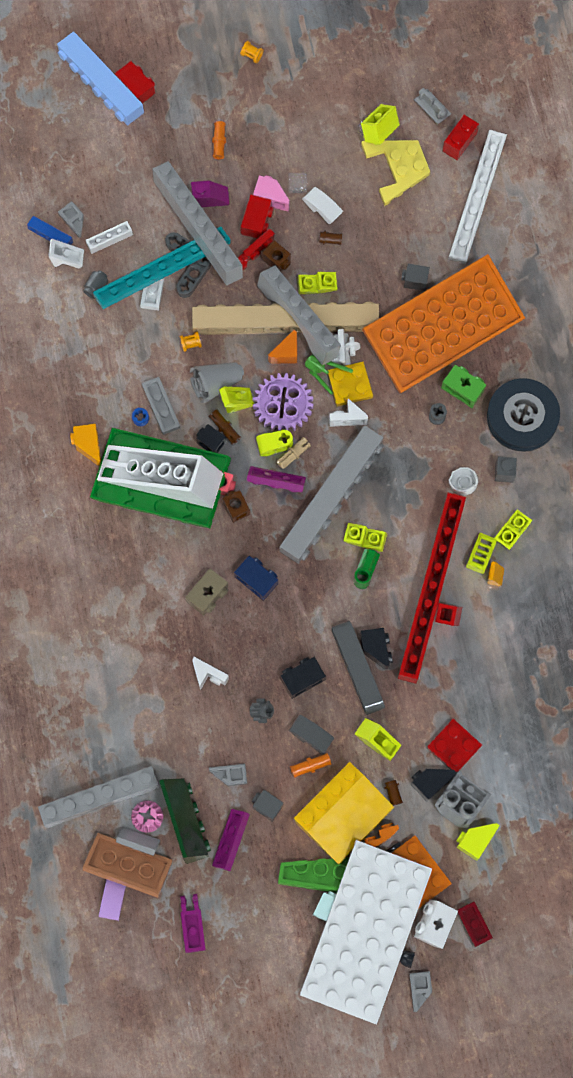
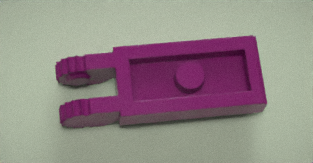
M193 894L194 910L187 911L185 895L180 896L185 953L206 951L198 895Z

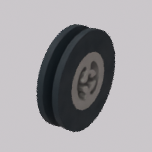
M527 378L514 379L501 385L493 394L487 411V423L493 437L504 447L521 452L533 451L548 443L555 434L560 420V406L554 393L543 383ZM525 405H528L529 407L526 415L524 416L522 425H519L518 422L524 411Z

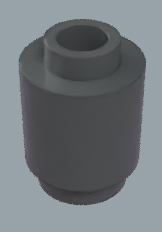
M100 270L98 272L93 271L84 285L83 292L90 298L95 299L93 292L108 284V276Z

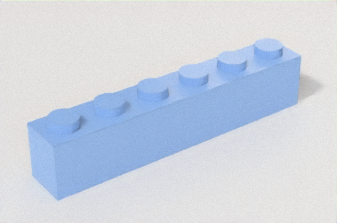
M74 31L57 43L59 57L69 63L71 70L80 75L85 85L89 84L92 87L93 93L104 100L105 106L115 112V116L120 122L124 121L128 126L144 113L143 104Z

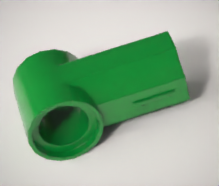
M364 549L358 568L355 571L353 582L359 589H366L370 585L380 554L374 550ZM364 575L367 577V580L360 581L357 577Z

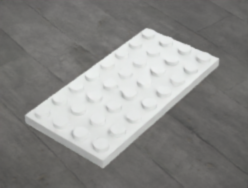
M356 840L300 996L377 1025L432 869Z

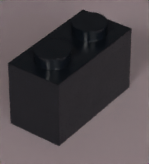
M315 656L311 659L306 657L295 668L290 666L282 671L283 674L280 675V679L291 699L326 680V675Z

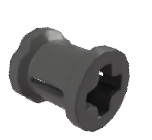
M441 403L432 405L429 413L431 423L440 425L445 421L447 414L445 405Z

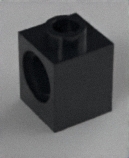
M209 424L205 428L202 427L196 434L197 444L207 451L219 453L227 443L226 436Z

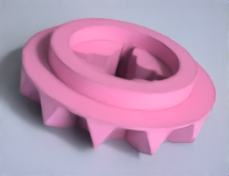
M143 801L138 803L132 810L131 820L137 830L150 833L157 830L162 824L163 812L155 802ZM151 809L150 815L155 820L148 819L147 822H145L144 824V817L139 813L146 814L147 811Z

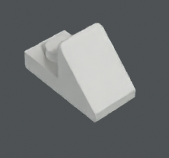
M54 239L50 240L49 258L54 267L66 264L79 269L83 266L84 249Z
M349 399L347 400L348 413L335 411L330 413L329 416L330 427L367 425L368 415Z
M196 657L193 658L192 661L200 690L208 677L216 685H226L229 675Z

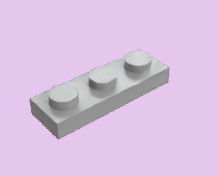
M157 377L142 383L162 434L165 435L180 429L179 422L160 378Z

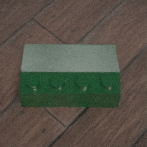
M184 778L159 780L185 863L189 864L209 857L208 852L211 851L208 839L204 840L202 836L205 829L202 820L198 821L196 817L199 810L196 801H191L190 795L193 794L190 782L186 783Z

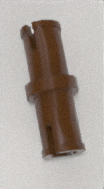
M218 409L208 416L219 428L218 431L223 433L232 445L242 438L233 429L232 423L227 421Z

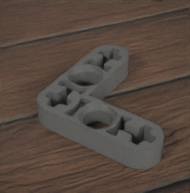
M175 232L169 233L165 238L166 246L170 251L178 249L179 245L183 246L191 242ZM175 239H177V243H178V244L173 243V244L171 245L170 240H175ZM200 259L189 265L176 285L177 293L180 297L188 298L193 294L212 266L209 260L208 262H202ZM197 270L200 275L197 278H192L189 275L190 272ZM188 284V290L183 292L181 286L185 287Z

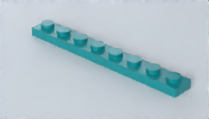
M221 226L216 228L229 245L231 239ZM193 240L94 291L93 295L101 308L105 309L205 257V254L196 241Z

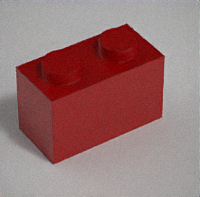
M132 61L114 73L142 104L155 94L154 81L150 77H146L141 67L135 65Z
M464 114L445 139L442 152L458 160L477 135L479 123Z
M250 194L241 224V235L258 239L269 229L268 218H272L274 212L271 199Z

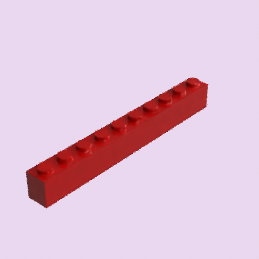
M447 493L399 671L398 679L417 684L466 501L464 496Z

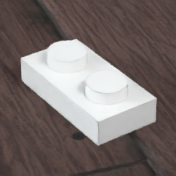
M165 278L143 289L141 308L159 311Z

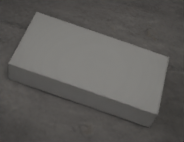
M126 827L122 828L116 840L121 845L154 856L160 844L159 839Z

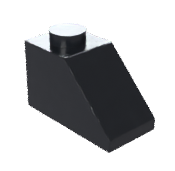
M425 769L423 772L419 770L411 777L413 779L411 786L428 802L456 776L457 772L445 769Z

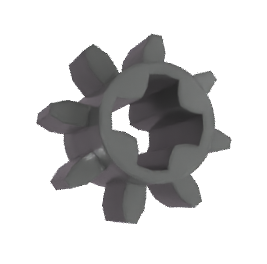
M265 698L257 699L256 703H252L250 706V715L253 721L267 723V719H271L274 714L273 705L270 701H265Z

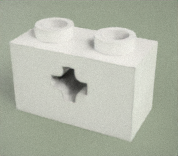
M429 899V902L424 906V914L421 921L415 928L416 933L414 937L433 947L443 949L458 911L439 901Z

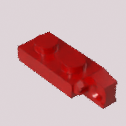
M268 229L238 257L242 264V271L247 268L249 260H255L261 254L260 251L263 248H267L274 241L275 233L271 229Z

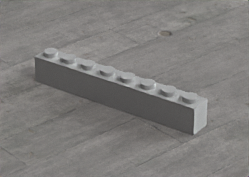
M167 161L152 168L155 185L226 286L243 278L241 262L170 162Z
M364 425L280 545V552L298 564L301 560L305 561L310 554L309 548L312 544L316 545L321 538L319 534L323 529L326 530L332 522L330 520L332 515L338 514L342 508L341 502L344 498L347 500L350 497L353 485H358L363 477L362 472L364 469L368 470L374 461L372 458L375 453L379 454L383 449L384 437Z

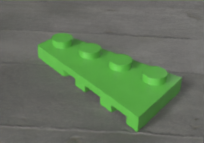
M350 857L345 858L339 865L333 859L282 862L278 884L337 893Z

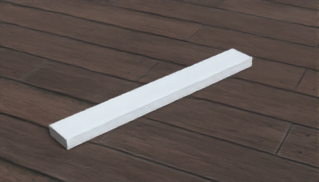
M489 130L451 248L449 260L463 264L467 262L507 134Z

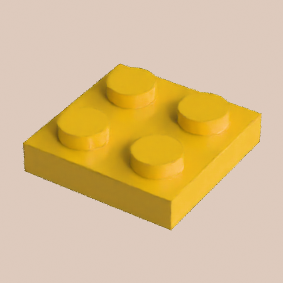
M364 361L346 365L345 367L353 369L352 373L339 368L328 370V377L337 407L346 405L348 399L355 403L373 398Z

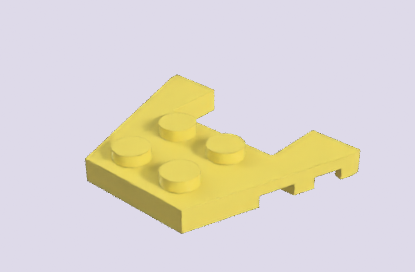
M418 140L384 141L380 145L361 141L366 159L385 154L396 182L395 184L379 188L384 206L430 175V169Z

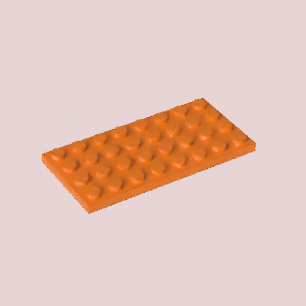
M489 254L364 327L362 331L398 392L402 393L525 319V316Z

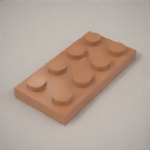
M97 833L83 865V871L158 898L173 860L158 854H154V856L117 843V839Z

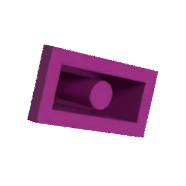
M212 181L191 182L192 195L201 207L229 205L228 187Z

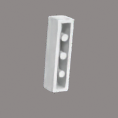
M126 221L86 239V244L91 254L132 236V229Z

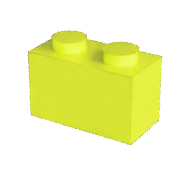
M380 104L361 123L365 142L375 145L383 143L400 125L396 106Z

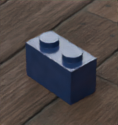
M248 556L234 572V577L262 601L278 585L277 574L270 569L267 571L263 567V563L256 557Z

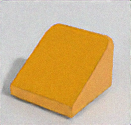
M492 561L489 566L487 583L489 585L502 586L504 568L497 562Z

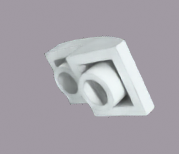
M316 187L302 198L313 212L317 211L328 224H331L343 212L330 197Z

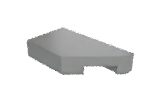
M71 201L58 211V215L80 238L82 236L84 215Z
M245 764L209 768V772L227 786L247 784Z
M430 971L409 973L413 1012H417L432 993Z

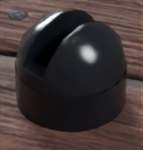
M402 952L401 964L411 968L415 952Z

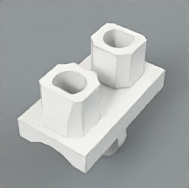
M339 329L338 334L333 336L341 344L338 357L332 360V362L343 364L344 366L351 365L350 356L356 355L355 351L360 349V343L355 342L354 337H349L347 333H344V329Z

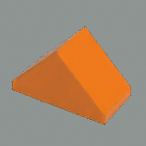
M295 330L268 354V362L270 364L297 363V332Z

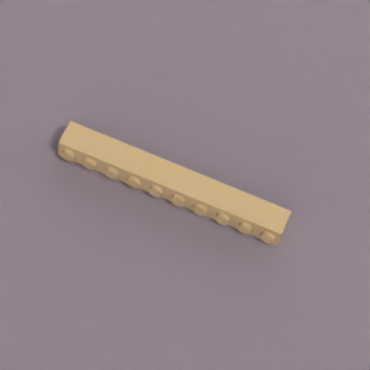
M331 302L326 305H319L318 303L308 304L330 332H338L339 329H344V332H363L362 329L379 319V304H374L373 302H365L363 304H356L354 302H347L345 304ZM277 303L271 306H263L262 304L225 306L220 304L215 307H207L206 305L192 307L193 334L197 331L199 335L291 333L293 330L297 333H302L292 316Z

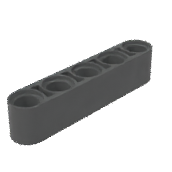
M347 621L331 627L365 714L369 715L384 709L383 699L351 622Z

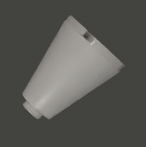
M236 362L195 366L190 369V373L193 372V377L190 378L193 390L198 398L202 397V403H206L220 394L219 389L222 387L235 385L242 380L244 375L243 367Z

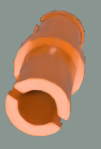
M223 121L214 122V137L212 138V143L214 144L213 158L217 160L224 158L226 123Z
M328 753L312 759L309 757L304 762L290 766L293 777L296 778L309 772L311 774L315 773V770L331 765V760Z

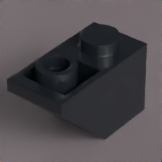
M384 628L361 630L360 638L364 655L384 670L389 669L390 663H393L392 653L387 650V645L390 644L389 634L385 633Z

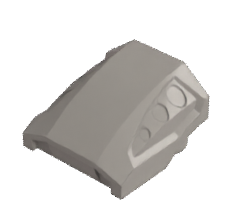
M459 771L435 803V806L439 813L456 826L468 828L492 794L482 790Z

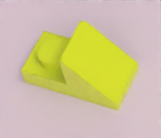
M224 386L219 389L227 413L249 408L255 404L250 388Z

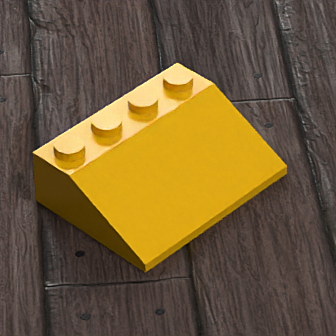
M349 762L294 817V820L339 865L352 852L355 841L361 842L394 809V806Z

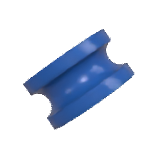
M137 408L132 413V420L136 426H145L149 421V414L146 409ZM142 413L145 419L142 418V421H138L136 415L139 416Z

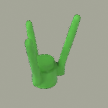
M314 355L309 356L305 362V367L310 370L309 373L332 395L333 391L317 374L321 372L329 373L324 368L325 364L321 365ZM332 361L326 363L341 370L353 372V369Z

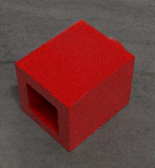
M439 603L435 622L459 626L463 607Z

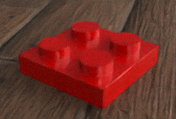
M453 718L427 746V749L450 770H455L458 773L482 747V744Z

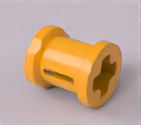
M246 41L240 54L243 57L251 58L257 64L263 55L264 49L257 48L251 45L249 41Z
M198 331L193 335L180 336L184 352L190 348L202 347Z

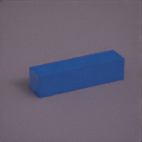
M35 216L27 224L30 231L48 241L54 239L69 245L73 243L71 236Z

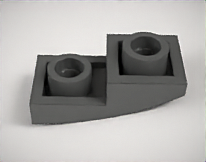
M302 715L297 717L289 729V732L303 743L307 742L320 754H324L334 740V737Z

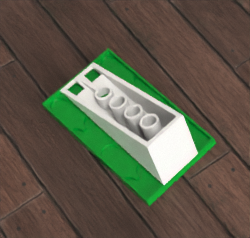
M112 428L90 498L126 509L210 529L222 492L219 489L223 487L225 482L224 472H228L231 458L227 455Z

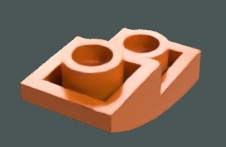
M393 823L382 825V829L378 830L379 839H376V836L364 839V843L377 848L393 837L399 830L398 825L393 826Z

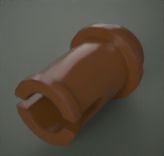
M324 230V232H320L319 243H323V245L325 243L341 245L342 234L329 233Z
M396 780L386 782L384 789L387 790L390 803L393 806L402 804L403 801L398 789L399 783Z

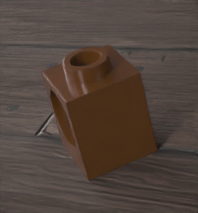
M274 240L262 252V260L270 267L276 266L281 272L290 266L291 253ZM275 256H280V257H282V259H281V260H275L274 257H275Z
M240 490L236 492L230 491L225 495L223 504L233 523L250 515V509ZM233 502L241 504L238 508H232L230 505Z

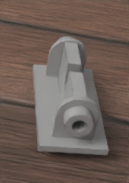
M422 88L419 91L420 95L414 99L437 125L451 115L448 109L428 89Z

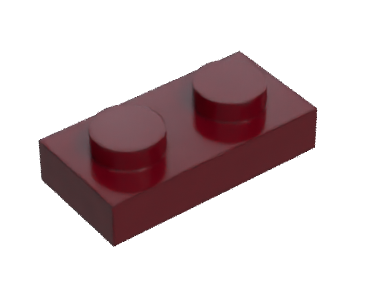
M475 901L457 910V914L474 948L493 938Z

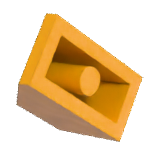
M96 424L74 426V433H70L71 444H75L78 452L99 466L101 457Z

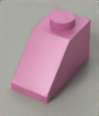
M259 176L253 195L271 199L272 207L289 211V199L278 181L270 176Z

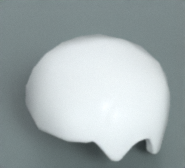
M461 467L452 471L449 484L455 493L466 496L477 488L478 476L472 469Z

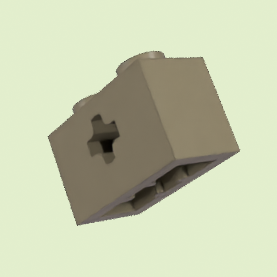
M209 569L185 597L186 602L205 616L207 612L211 613L217 605L215 602L219 598L222 599L228 593V582L212 569ZM212 590V596L209 594L205 596V591L210 592Z

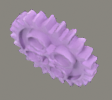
M278 373L277 378L270 375L271 381L264 379V385L258 384L259 390L254 391L257 396L253 397V402H255L253 409L256 410L255 416H260L259 423L265 421V428L271 425V431L275 427L278 428V431H281L282 428L289 431L290 427L296 431V425L302 427V421L307 422V416L312 414V411L309 410L313 409V404L310 403L313 401V397L309 396L311 389L306 390L307 383L301 385V378L295 381V375L291 378H288V373H285L284 377H281L280 373ZM283 388H286L283 418H280ZM276 390L279 392V394L277 396H273L270 394V392ZM295 392L298 396L291 398L289 394ZM270 408L277 409V412L272 414L269 413L268 410ZM289 410H294L296 414L290 416L286 412Z

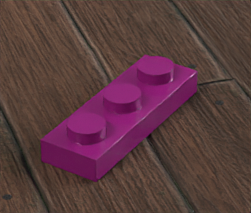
M250 466L247 481L255 485L263 484L275 489L283 488L291 492L303 493L306 477Z
M231 809L212 864L213 867L231 871L250 814Z

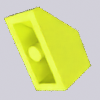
M367 718L364 719L355 732V735L364 744L389 761L392 760L401 747V744L380 724Z
M494 823L470 828L466 833L462 831L456 840L459 843L457 848L477 861L500 825Z

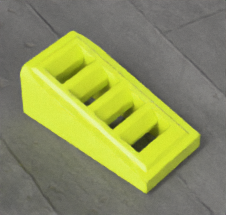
M479 533L466 568L484 575L497 541L493 537ZM481 539L491 542V546L480 542ZM478 546L489 549V552L478 549ZM477 552V553H480V554L485 555V556H487V557H486V559H485V558H483V557H480V556H478V555H475V553ZM473 558L484 562V564L474 562Z

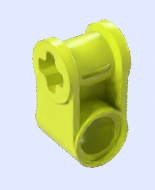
M288 430L264 433L256 437L259 453L262 457L288 451V448L293 446V436ZM282 438H286L287 443H283Z

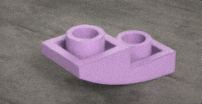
M106 879L99 917L119 921L126 886Z

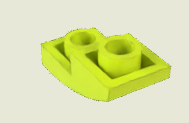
M336 272L298 275L297 287L299 295L337 291Z
M517 509L494 539L510 550L531 524L532 520Z
M348 523L343 541L362 548L383 552L387 533L368 529L363 525Z

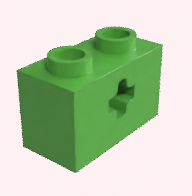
M454 365L444 379L441 389L473 408L484 393L486 384L480 377H474L469 374L468 370L464 367Z

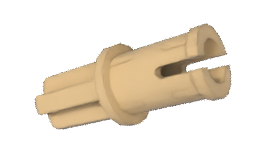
M303 437L292 448L289 447L288 451L277 460L278 466L285 469L295 459L298 460L299 456L311 447L310 443H306L308 440Z

